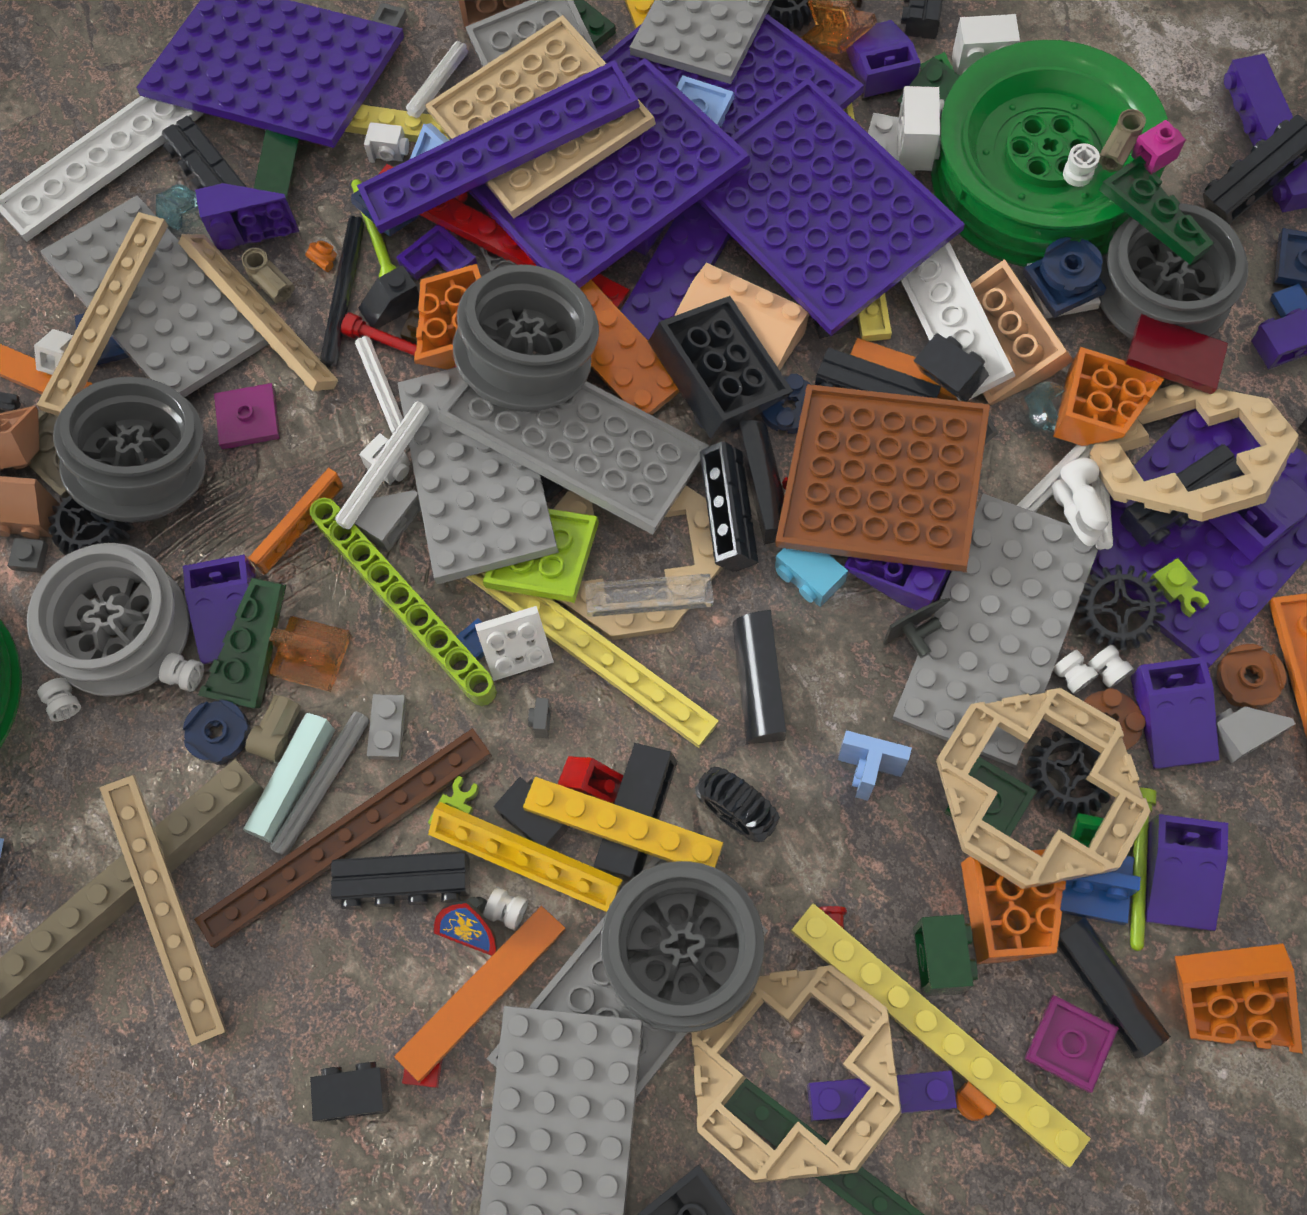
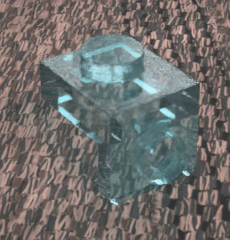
M174 185L156 195V216L165 219L167 225L176 230L182 228V214L198 206L196 192L184 185Z
M1048 381L1042 382L1033 388V392L1024 397L1031 412L1029 413V418L1035 427L1054 432L1058 414L1051 400L1065 392L1062 385Z

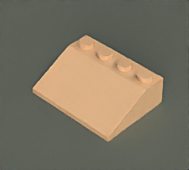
M1005 259L971 283L1016 375L983 393L990 405L1050 378L1072 363V356Z
M706 263L692 281L674 316L731 296L780 370L804 336L809 313L799 304Z

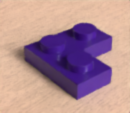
M438 224L396 257L400 266L403 265L415 280H418L437 264L446 272L478 264L476 257L444 227Z

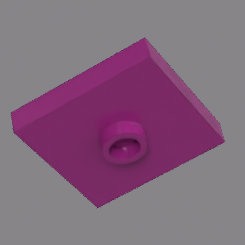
M272 383L214 393L218 441L221 449L280 439L275 388Z
M1052 995L1024 1060L1087 1093H1092L1119 1028Z

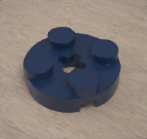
M1064 237L1054 241L1046 249L1040 265V272L1045 281L1052 288L1058 290L1062 296L1071 297L1074 294L1086 292L1095 286L1100 277L1101 265L1103 263L1102 255L1097 247L1087 240L1081 239L1080 242L1070 241L1071 237ZM1066 262L1070 264L1076 263L1078 266L1075 270L1066 267Z
M790 374L789 376H784V378L793 390L791 395L762 411L760 414L764 422L771 429L776 431L780 429L788 431L787 434H796L798 432L807 384L810 383L799 374ZM786 400L796 402L795 409L793 410L790 407L784 408L782 406Z
M219 700L209 703L206 701L197 705L186 717L183 726L185 731L184 744L187 750L198 760L205 763L224 765L243 750L248 735L251 732V727L245 714L232 702ZM222 724L223 733L221 736L210 739L212 733L209 731L212 726L218 728Z

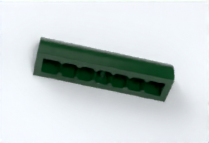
M266 129L253 189L285 194L287 199L299 138Z

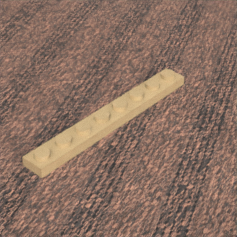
M138 212L37 403L41 411L59 416L68 402L84 389L168 227L165 219Z
M182 234L178 244L185 250L188 257L195 261L204 271V274L220 289V292L235 305L237 311L245 316L253 325V328L270 344V347L284 359L288 367L294 370L304 381V384L312 391L334 389L338 379L206 235Z
M132 775L99 787L191 1046L226 1032L224 1021L136 776Z

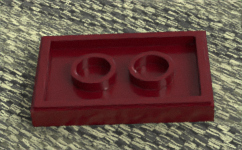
M1141 313L1125 364L1202 392L1213 394L1218 387L1228 343L1175 324L1155 320Z

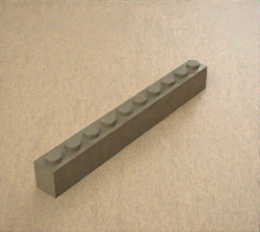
M236 759L154 827L170 873L262 795L263 787ZM123 854L0 958L1 1019L139 901Z

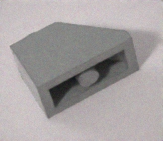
M411 490L372 498L354 524L370 542L389 552L421 510L418 492Z
M1246 706L1236 712L1229 708L1216 716L1218 746L1232 764L1285 733L1296 723L1290 717Z

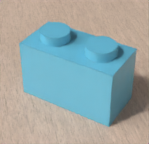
M783 548L776 555L775 568L780 578L788 583L791 581L799 588V593L805 600L810 603L814 601L819 607L846 582L848 570L829 554Z

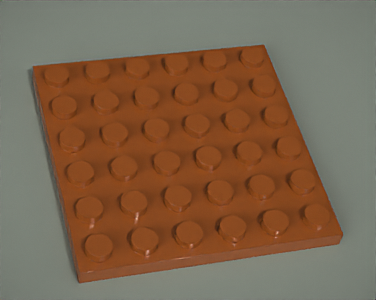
M807 384L775 541L776 547L967 572L990 404Z

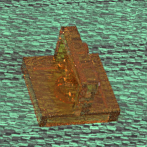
M808 0L815 26L804 34L801 39L816 50L841 54L876 25L877 19L875 13L856 10L850 0Z
M290 616L286 629L273 628L269 638L277 648L269 671L270 675L331 692L351 638V633L349 630Z

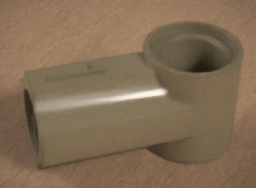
M1127 109L1120 114L1113 132L1100 153L1099 163L1102 169L1112 173L1113 171H1119L1124 166L1146 123L1144 114L1139 110Z
M255 247L243 253L242 264L252 283L257 284L275 303H284L291 297L292 292L295 290L293 283L268 259L264 250Z
M274 695L260 725H256L248 735L245 745L246 752L278 763L288 747V734L301 706L287 697Z

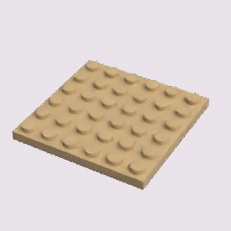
M562 15L425 104V107L451 140L606 63ZM638 99L639 108L485 182V184L510 215L516 218L656 125L655 118Z

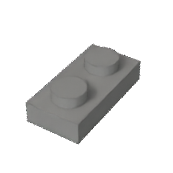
M373 694L367 757L369 759L401 760L407 701L405 695Z

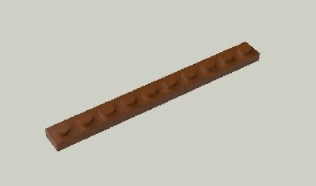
M472 728L196 917L194 920L209 945L213 948L218 947L329 870L332 860L345 859L449 787L458 776L463 777L492 757L475 730Z

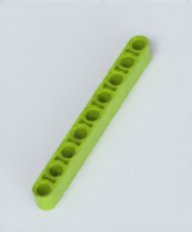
M319 498L314 501L310 507V515L326 539L474 704L485 706L492 703L496 697L497 690L488 671L355 524L350 529H345L337 524L335 517L341 509L333 500ZM332 513L330 518L321 520L324 515ZM351 534L348 539L340 540L343 535ZM370 554L367 560L358 561L362 555ZM382 575H389L386 581L377 582V579ZM401 596H408L407 601L403 604H395L396 600ZM419 618H428L427 622L422 626H415V622ZM440 639L448 640L445 646L441 648L434 647L436 641ZM464 660L468 662L467 666L462 670L453 669L454 665L459 661ZM483 682L488 684L485 691L481 693L473 692L477 684Z

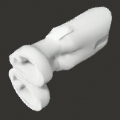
M1081 458L1068 463L1061 469L1060 474L1063 480L1055 481L1052 485V491L1056 502L1064 507V515L1078 538L1085 545L1093 546L1100 538L1101 530L1106 528L1109 521L1106 510L1095 489L1089 486V484L1098 479L1099 467L1094 460Z

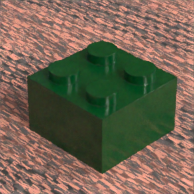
M964 914L922 917L913 927L921 995L928 997L965 993L974 986L973 981L978 979L975 959H970L968 945L973 943L970 923L965 924Z

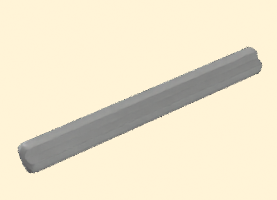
M356 711L353 712L272 841L270 848L277 854L286 856L345 763L369 724V719L364 714Z

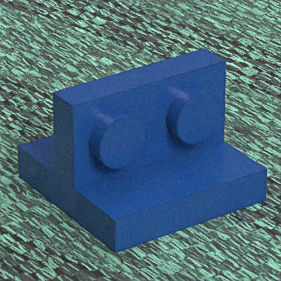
M1126 856L1121 867L1116 871L1066 880L1060 908L1062 913L1119 925L1128 924L1130 896L1140 890L1141 877L1133 876L1134 857Z

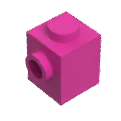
M1164 120L1138 136L1131 156L1136 159L1141 155L1146 161V170L1153 174L1178 158L1186 139L1178 129L1174 128L1167 120Z

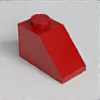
M568 756L558 785L614 804L624 775L594 758Z

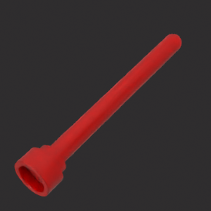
M351 312L345 315L341 324L342 334L351 338L368 336L372 340L415 356L416 344L366 325L361 316Z

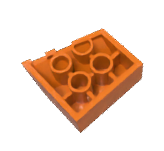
M477 264L421 279L418 307L419 323L416 332L417 348L414 356L415 364L446 370L456 366L453 357V339L458 328L457 309L466 289L481 278Z
M1080 347L1068 368L1053 437L1081 446L1123 438L1165 378L1126 365L1125 360Z
M1046 849L1031 851L1042 857ZM971 856L961 862L977 964L1012 962L1057 953L1062 917L1060 908L1066 881L1022 889Z
M1283 943L1175 956L1178 984L1191 1039L1234 1044L1238 1040L1255 1042L1258 1048L1271 1049L1272 1045L1288 1047L1290 1052L1303 1054L1295 972Z

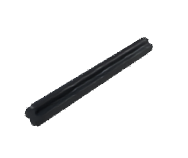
M350 216L347 223L320 361L326 367H335L338 361L343 335L341 333V324L348 310L364 229L363 218L360 216Z

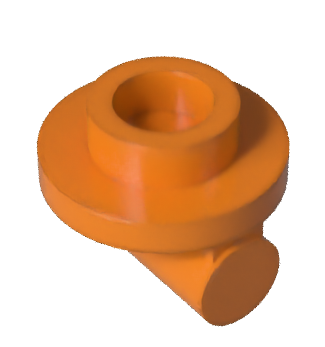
M319 240L317 243H310L305 256L325 272H329L333 268V261H335L337 254L331 244Z
M969 1081L965 1082L955 1095L957 1109L965 1118L971 1121H979L986 1115H991L997 1106Z

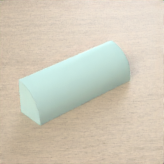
M310 713L305 714L243 828L245 832L268 843H272L298 802L335 732L334 727L327 719Z

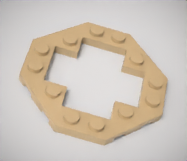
M1178 383L1158 389L1123 438L1096 443L1089 454L1090 459L1097 463L1100 472L1099 478L1113 500L1127 503L1128 500L1142 502L1145 508L1168 514L1172 510L1188 513L1189 519L1202 522L1265 503L1270 495L1271 487L1275 481H1278L1285 469L1289 455L1294 453L1298 445L1299 435L1269 398L1217 389L1215 393L1208 394ZM1192 409H1196L1208 426L1239 417L1261 445V447L1237 454L1236 464L1245 475L1190 492L1187 491L1176 473L1144 482L1125 454V451L1149 445V434L1143 427V424Z
M685 486L665 516L671 517L686 514L694 561L692 566L664 569L668 598L607 607L602 578L582 581L575 603L558 601L582 620L591 623L601 630V633L611 640L674 631L690 607H693L706 591L708 584L724 568L716 565L714 561L706 498ZM570 490L554 507V510L594 516L593 503Z
M1062 688L1047 690L1045 693L1035 695L1023 694L1007 697L1001 701L986 704L985 702L971 704L936 759L962 851L1022 889L1118 870L1151 812L1146 798H1143L1137 782L1139 777L1131 754L1127 753L1123 742L1124 734L1120 722ZM1043 718L1101 753L1086 780L1116 798L1088 847L1062 831L1057 830L1041 857L982 820L998 792L968 775L997 726L1027 744Z
M832 965L820 966L814 970L798 971L796 969L772 972L770 975L759 976L751 996L732 1017L715 1027L691 1032L695 1060V1095L697 1096L698 1109L697 1132L754 1183L857 1173L902 1114L888 1009ZM813 996L863 1036V1039L848 1056L843 1065L870 1089L826 1145L797 1121L779 1146L773 1150L724 1107L746 1078L720 1055L764 1002L791 1023Z

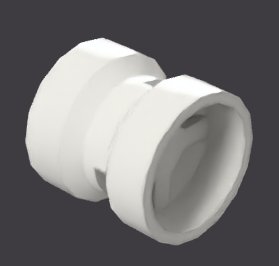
M1085 143L1077 144L1070 150L1068 161L1063 170V177L1067 183L1077 187L1089 184L1099 162L1100 155L1098 150L1094 146Z
M1109 645L1087 664L1093 667L1096 672H1099L1103 677L1102 682L1107 688L1114 687L1134 670L1128 661H1123L1119 657V651L1114 645Z
M1078 650L1068 654L1053 668L1058 677L1066 678L1067 687L1073 694L1085 688L1099 675L1093 667L1083 664L1084 657Z
M169 653L161 664L159 680L168 685L178 684L181 689L193 692L202 680L204 665L202 662L193 659L189 661L184 660L182 655Z
M61 677L49 680L37 690L41 702L47 704L46 712L51 721L58 722L69 719L81 709L77 697L71 694L72 686L66 678Z
M497 886L486 904L484 917L493 922L496 920L502 921L505 927L515 931L525 915L528 899L519 895L516 897L510 896L507 890Z

